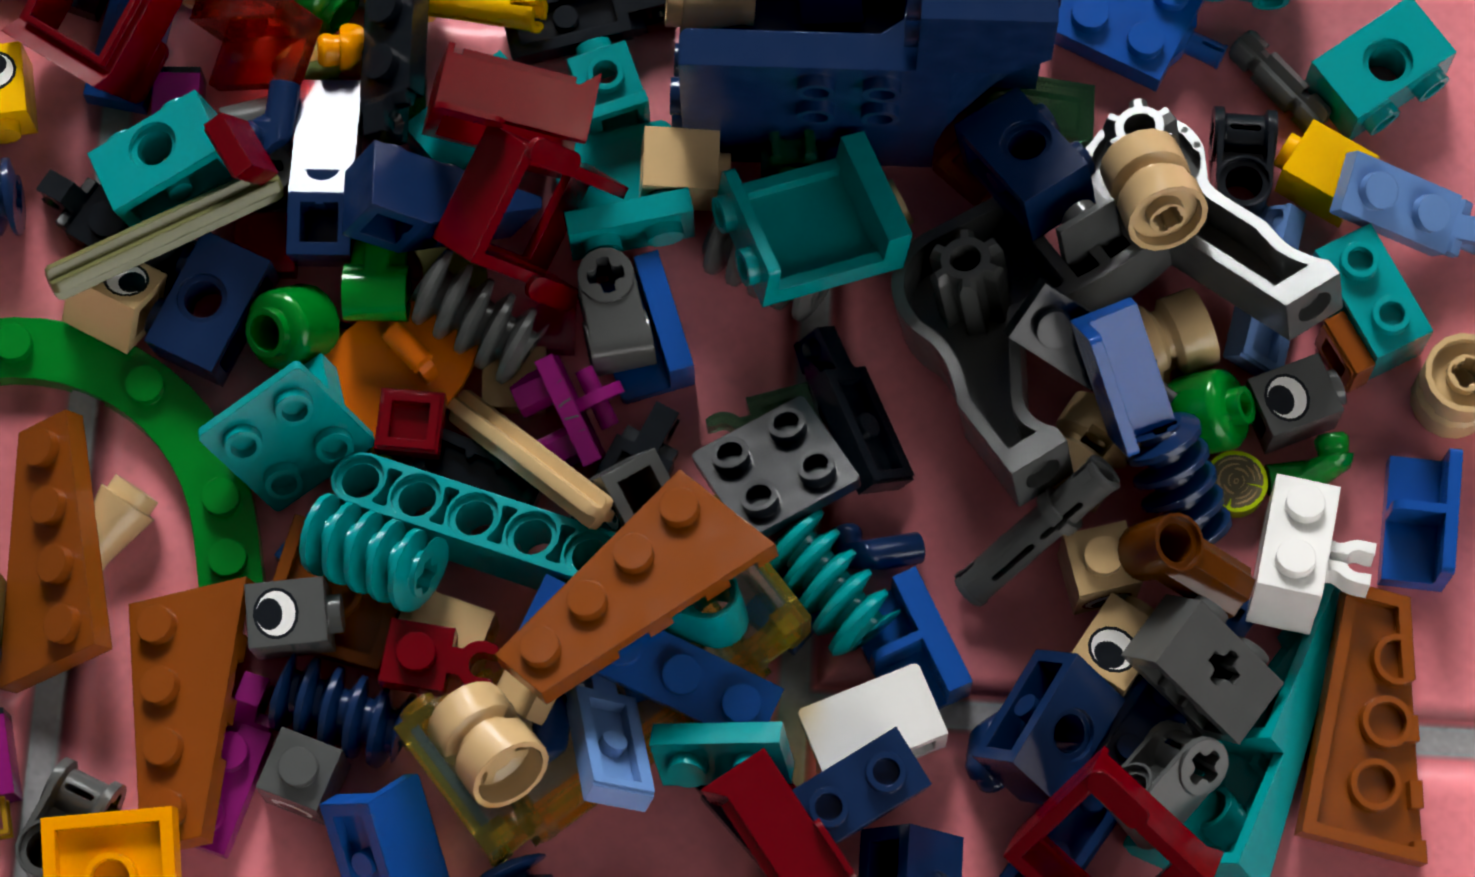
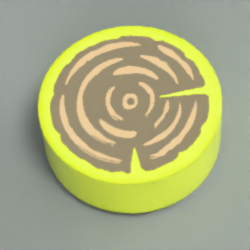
M1227 451L1219 454L1211 463L1217 470V480L1215 483L1223 489L1225 495L1223 506L1231 513L1232 518H1241L1253 513L1262 503L1268 489V476L1264 466L1257 458L1243 451Z

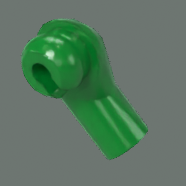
M1343 431L1317 435L1314 440V446L1318 457L1308 460L1265 464L1264 468L1268 476V496L1271 495L1277 473L1328 484L1349 470L1353 462L1354 453H1349L1348 435Z

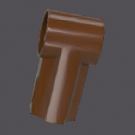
M1170 513L1134 524L1124 530L1119 538V561L1125 572L1133 579L1142 582L1157 580L1186 598L1194 599L1198 595L1204 596L1220 606L1228 615V619L1234 617L1239 608L1250 599L1256 582L1251 576V568L1205 540L1197 523L1185 514Z

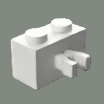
M1277 473L1264 516L1253 576L1256 582L1249 599L1246 622L1310 635L1322 599L1324 583L1333 584L1346 594L1366 598L1372 574L1355 572L1349 568L1348 564L1357 563L1362 566L1371 567L1377 543L1362 540L1338 543L1332 540L1341 487Z

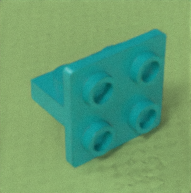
M322 353L304 365L299 361H293L198 429L199 441L275 511L283 510L332 476L333 469L342 459L350 454L366 452L374 446L375 442L374 433L345 406L337 368Z

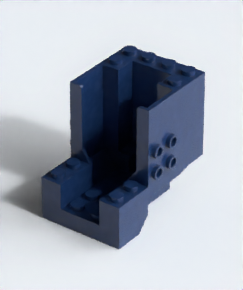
M756 0L753 26L739 25L718 29L686 28L681 31L679 43H675L674 77H671L670 83L671 127L719 130L720 152L731 153V162L815 164L834 159L837 155L841 137L865 131L881 166L932 168L934 144L945 127L954 120L956 115L987 89H1014L1015 87L1019 89H1036L1040 63L1052 60L1059 23V0H865V23L802 25L799 0Z

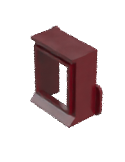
M28 0L19 18L1 30L92 87L137 104L145 100L169 56V48L161 40L183 0H129L100 55L58 31L74 0Z
M449 41L434 78L422 135L476 148L486 127L489 126L505 129L530 141L539 136L572 150H574L576 142L581 144L587 142L602 73L579 85L576 84L577 77L466 48L463 49L462 54L455 53L456 43ZM530 161L526 171L559 179L563 175L533 161Z
M487 126L432 238L472 263L525 282V294L527 297L566 312L575 306L578 300V289L548 271L567 232L564 212L579 208L590 185L624 199L629 187L588 163H582L580 155L572 149L539 136L530 141L505 129ZM530 161H533L563 175L523 255H520L490 242Z
M1104 746L1017 828L1003 855L1025 877H1091L1047 836L1091 793L1127 827L1135 829L1170 862L1155 877H1214L1224 852L1206 846L1108 755L1109 749Z
M765 748L700 790L710 804L722 807L767 877H858L821 820L817 818L812 821L792 791L796 788L793 781L792 784L787 783Z

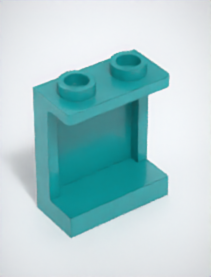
M865 131L841 137L837 155L834 159L746 183L741 182L735 168L722 171L718 195L712 198V212L715 223L722 234H730L736 248L735 264L739 277L746 287L753 286L762 308L901 269L904 267L913 235Z

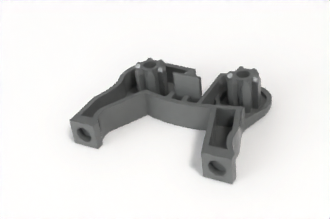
M1142 98L1130 101L1129 109L1122 112L1120 116L1110 113L1103 129L1096 134L1085 148L1091 156L1096 172L1091 175L1096 203H1093L1091 200H1082L1072 205L1065 212L1061 221L1062 225L1056 228L1061 256L1043 235L1032 242L992 197L913 240L910 243L904 267L893 270L892 296L902 334L908 348L921 364L938 375L950 389L958 405L965 438L1019 507L1037 497L1046 488L1055 486L1074 473L1066 438L1057 427L1039 421L1029 412L1026 348L1010 339L1003 332L1039 278L1093 312L1134 296L1170 266H1174L1289 341L1343 308L1341 275L1331 261L1311 256L1290 246L1265 220L1218 192L1208 180L1205 150L1196 133L1186 124L1177 120L1167 107L1156 111L1148 107L1147 100ZM1152 128L1166 131L1176 139L1188 163L1190 173L1197 180L1208 205L1206 221L1196 235L1179 246L1158 251L1140 248L1131 240L1122 222L1115 200L1110 196L1100 173L1102 158L1112 144L1129 133Z

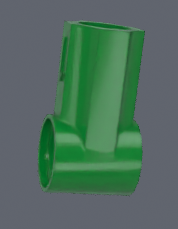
M353 238L351 263L344 264L342 271L341 309L343 320L409 321L411 303L408 305L407 303L411 297L410 266L407 265L408 252L396 253Z

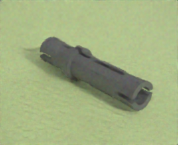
M1091 455L1085 464L1056 489L1049 487L1040 493L1036 499L1037 505L1006 533L1002 534L967 567L955 574V585L963 597L975 606L981 607L985 605L990 597L1020 571L1025 569L1062 535L1071 536L1082 527V518L1108 495L1120 488V478L1112 466L1100 456Z

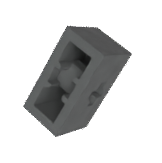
M1166 594L1121 656L1203 736L1240 745L1284 682L1266 665L1269 661V656L1262 648L1247 638L1237 636L1225 624L1228 620V615L1216 603L1201 595H1197L1192 599Z

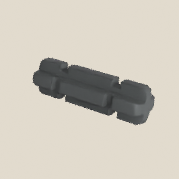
M1249 30L1237 38L1230 47V59L1243 72L1250 70L1253 73L1250 79L1284 113L1290 110L1294 114L1291 120L1303 133L1306 132L1313 119L1322 124L1328 121L1332 113L1331 107L1317 93L1310 95L1307 92L1310 86L1277 52L1268 53L1266 49L1270 45L1256 31Z

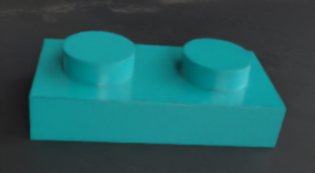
M783 721L653 724L649 747L663 786L693 788L700 785H708L763 748H765L787 783L792 784L795 761Z

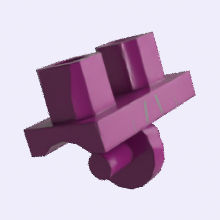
M550 354L535 361L537 369L528 373L509 387L513 398L524 418L554 405L564 425L563 428L537 441L570 466L582 463L583 467L602 461L606 452L586 411L593 410L601 430L619 423L609 400L625 392L620 380L602 387L593 366H588L575 373L585 394L579 397L559 354L555 356Z

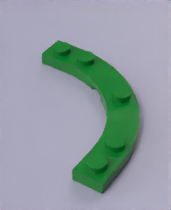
M0 318V386H43L71 393L75 390L104 402L107 407L129 420L162 451L180 482L189 508L199 587L245 576L255 583L266 582L261 532L252 490L199 441L198 429L213 419L215 415L183 379L165 364L136 346L128 354H125L62 321L43 318Z

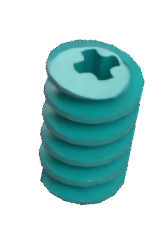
M326 493L320 496L312 505L304 521L300 535L299 555L301 564L308 573L317 576L325 575L328 581L339 585L347 584L350 590L361 594L369 593L373 600L386 604L391 602L395 609L409 613L419 609L426 603L439 586L449 561V546L446 540L441 537H435L428 543L426 531L418 528H413L406 534V528L402 521L391 519L384 524L381 513L369 510L362 515L359 504L348 501L341 505L337 495Z
M819 509L798 521L774 542L779 556L765 564L764 568L769 575H777L788 571L781 582V591L785 595H793L804 591L796 605L797 611L800 615H810L821 611L815 619L812 629L817 636L837 631L828 649L833 656H840L858 649L877 636L900 614L901 609L886 615H882L879 612L889 593L886 589L869 595L863 592L873 573L870 569L852 575L848 573L847 568L857 553L853 548L836 555L832 553L831 548L841 533L836 528L819 535L817 534L815 528L824 515L823 510Z

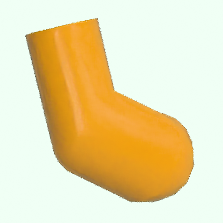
M346 23L340 26L339 35L321 34L317 38L318 63L322 67L339 66L341 73L346 76L356 77L361 75L362 51L365 40L364 28L354 23Z

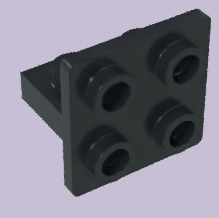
M803 396L793 398L696 450L692 454L695 466L716 498L767 538L861 486L859 474Z

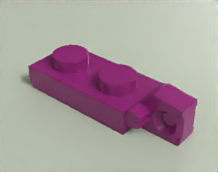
M245 671L234 696V699L237 700L233 726L226 727L221 757L227 762L213 843L194 847L225 859L230 855L256 789V784L275 741V737L272 734L273 729L269 726L268 715L265 714L275 686L271 685L270 679Z

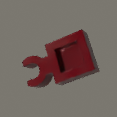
M391 618L378 682L382 688L445 698L449 680L460 681L462 686L476 681L493 683L491 679L474 676L471 673V668L475 662L482 659L498 661L495 654L499 651V647L488 641H475L464 648L456 647L458 639L456 628Z

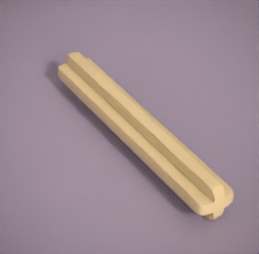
M463 390L458 397H453L447 406L450 410L448 420L588 529L597 530L603 522H611L615 515V512L611 509L613 504L611 496L471 390Z

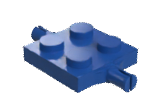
M1204 0L1059 1V23L1055 45L1155 92L1158 90L1168 69L1180 60L1184 54L1204 62L1217 70L1228 48V45L1221 44L1195 31L1197 15L1205 2Z

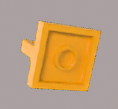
M165 806L40 818L43 877H182L177 807Z

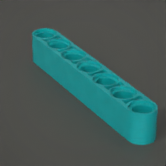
M359 452L350 454L337 464L331 476L332 490L338 496L341 505L348 501L357 503L361 507L362 515L369 510L377 511L382 514L384 524L391 519L402 521L406 528V534L413 528L424 530L428 537V543L435 537L444 538L449 546V561L535 590L539 589L546 574L567 583L615 534V532L603 528H598L597 530L588 529L578 520L372 453ZM376 488L369 495L357 498L365 490ZM433 506L424 515L414 516L420 509ZM490 525L483 533L470 535L479 526ZM549 544L540 553L527 554L536 545ZM735 577L729 580L731 587L709 601L703 597L673 616L674 623L664 629V631L679 638L718 649L731 646L739 641L747 631L749 617ZM718 601L727 602L726 606L718 612L702 613L704 608L711 603Z

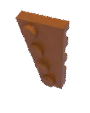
M67 409L18 434L0 660V689L16 694L112 650L83 415Z
M679 469L495 656L502 668L547 705L619 659L620 650L646 633L652 638L674 623L673 616L699 599L705 597L709 601L730 588L729 580L754 564L761 568L778 557L776 545Z
M247 576L129 604L138 809L165 806L177 807L179 814L180 850L213 843L227 762L221 757L226 727L233 726L237 700L232 697L237 663H244L248 637L243 634L246 616L244 584L255 582Z
M1369 587L1366 598L1346 594L1340 590L1294 835L1399 863L1422 867L1428 864L1426 840H1422L1420 810L1424 808L1423 783L1422 780H1418L1416 743L1420 742L1418 715H1414L1412 682L1416 680L1411 598L1408 596Z

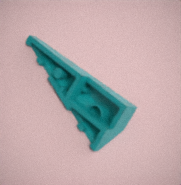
M1324 583L1322 599L1310 635L1282 630L1277 636L1281 649L1269 663L1268 667L1284 684L1243 741L1238 745L1217 740L1225 746L1228 753L1229 766L1226 776L1220 786L1205 798L1183 824L1206 846L1224 852L1214 877L1271 876L1318 711L1340 589L1333 584ZM1195 768L1194 773L1200 776L1205 775V772ZM1127 835L1122 846L1131 855L1162 869L1170 863L1156 849L1146 850L1139 848Z

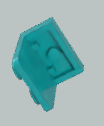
M658 120L588 134L585 144L576 142L574 151L580 155L582 163H588L629 187L624 199L590 185L579 208L564 212L573 261L583 259L589 252L598 248H613L619 251H626L646 246L662 247L675 244L682 239L695 237L694 209L689 187L639 197L641 146L644 127H671L668 122ZM556 178L557 185L560 181L559 178Z

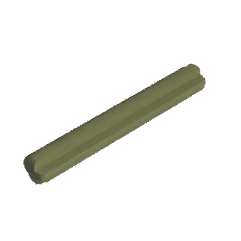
M278 174L262 186L235 178L47 265L45 268L47 282L59 300L68 299L282 199L284 196L282 181Z

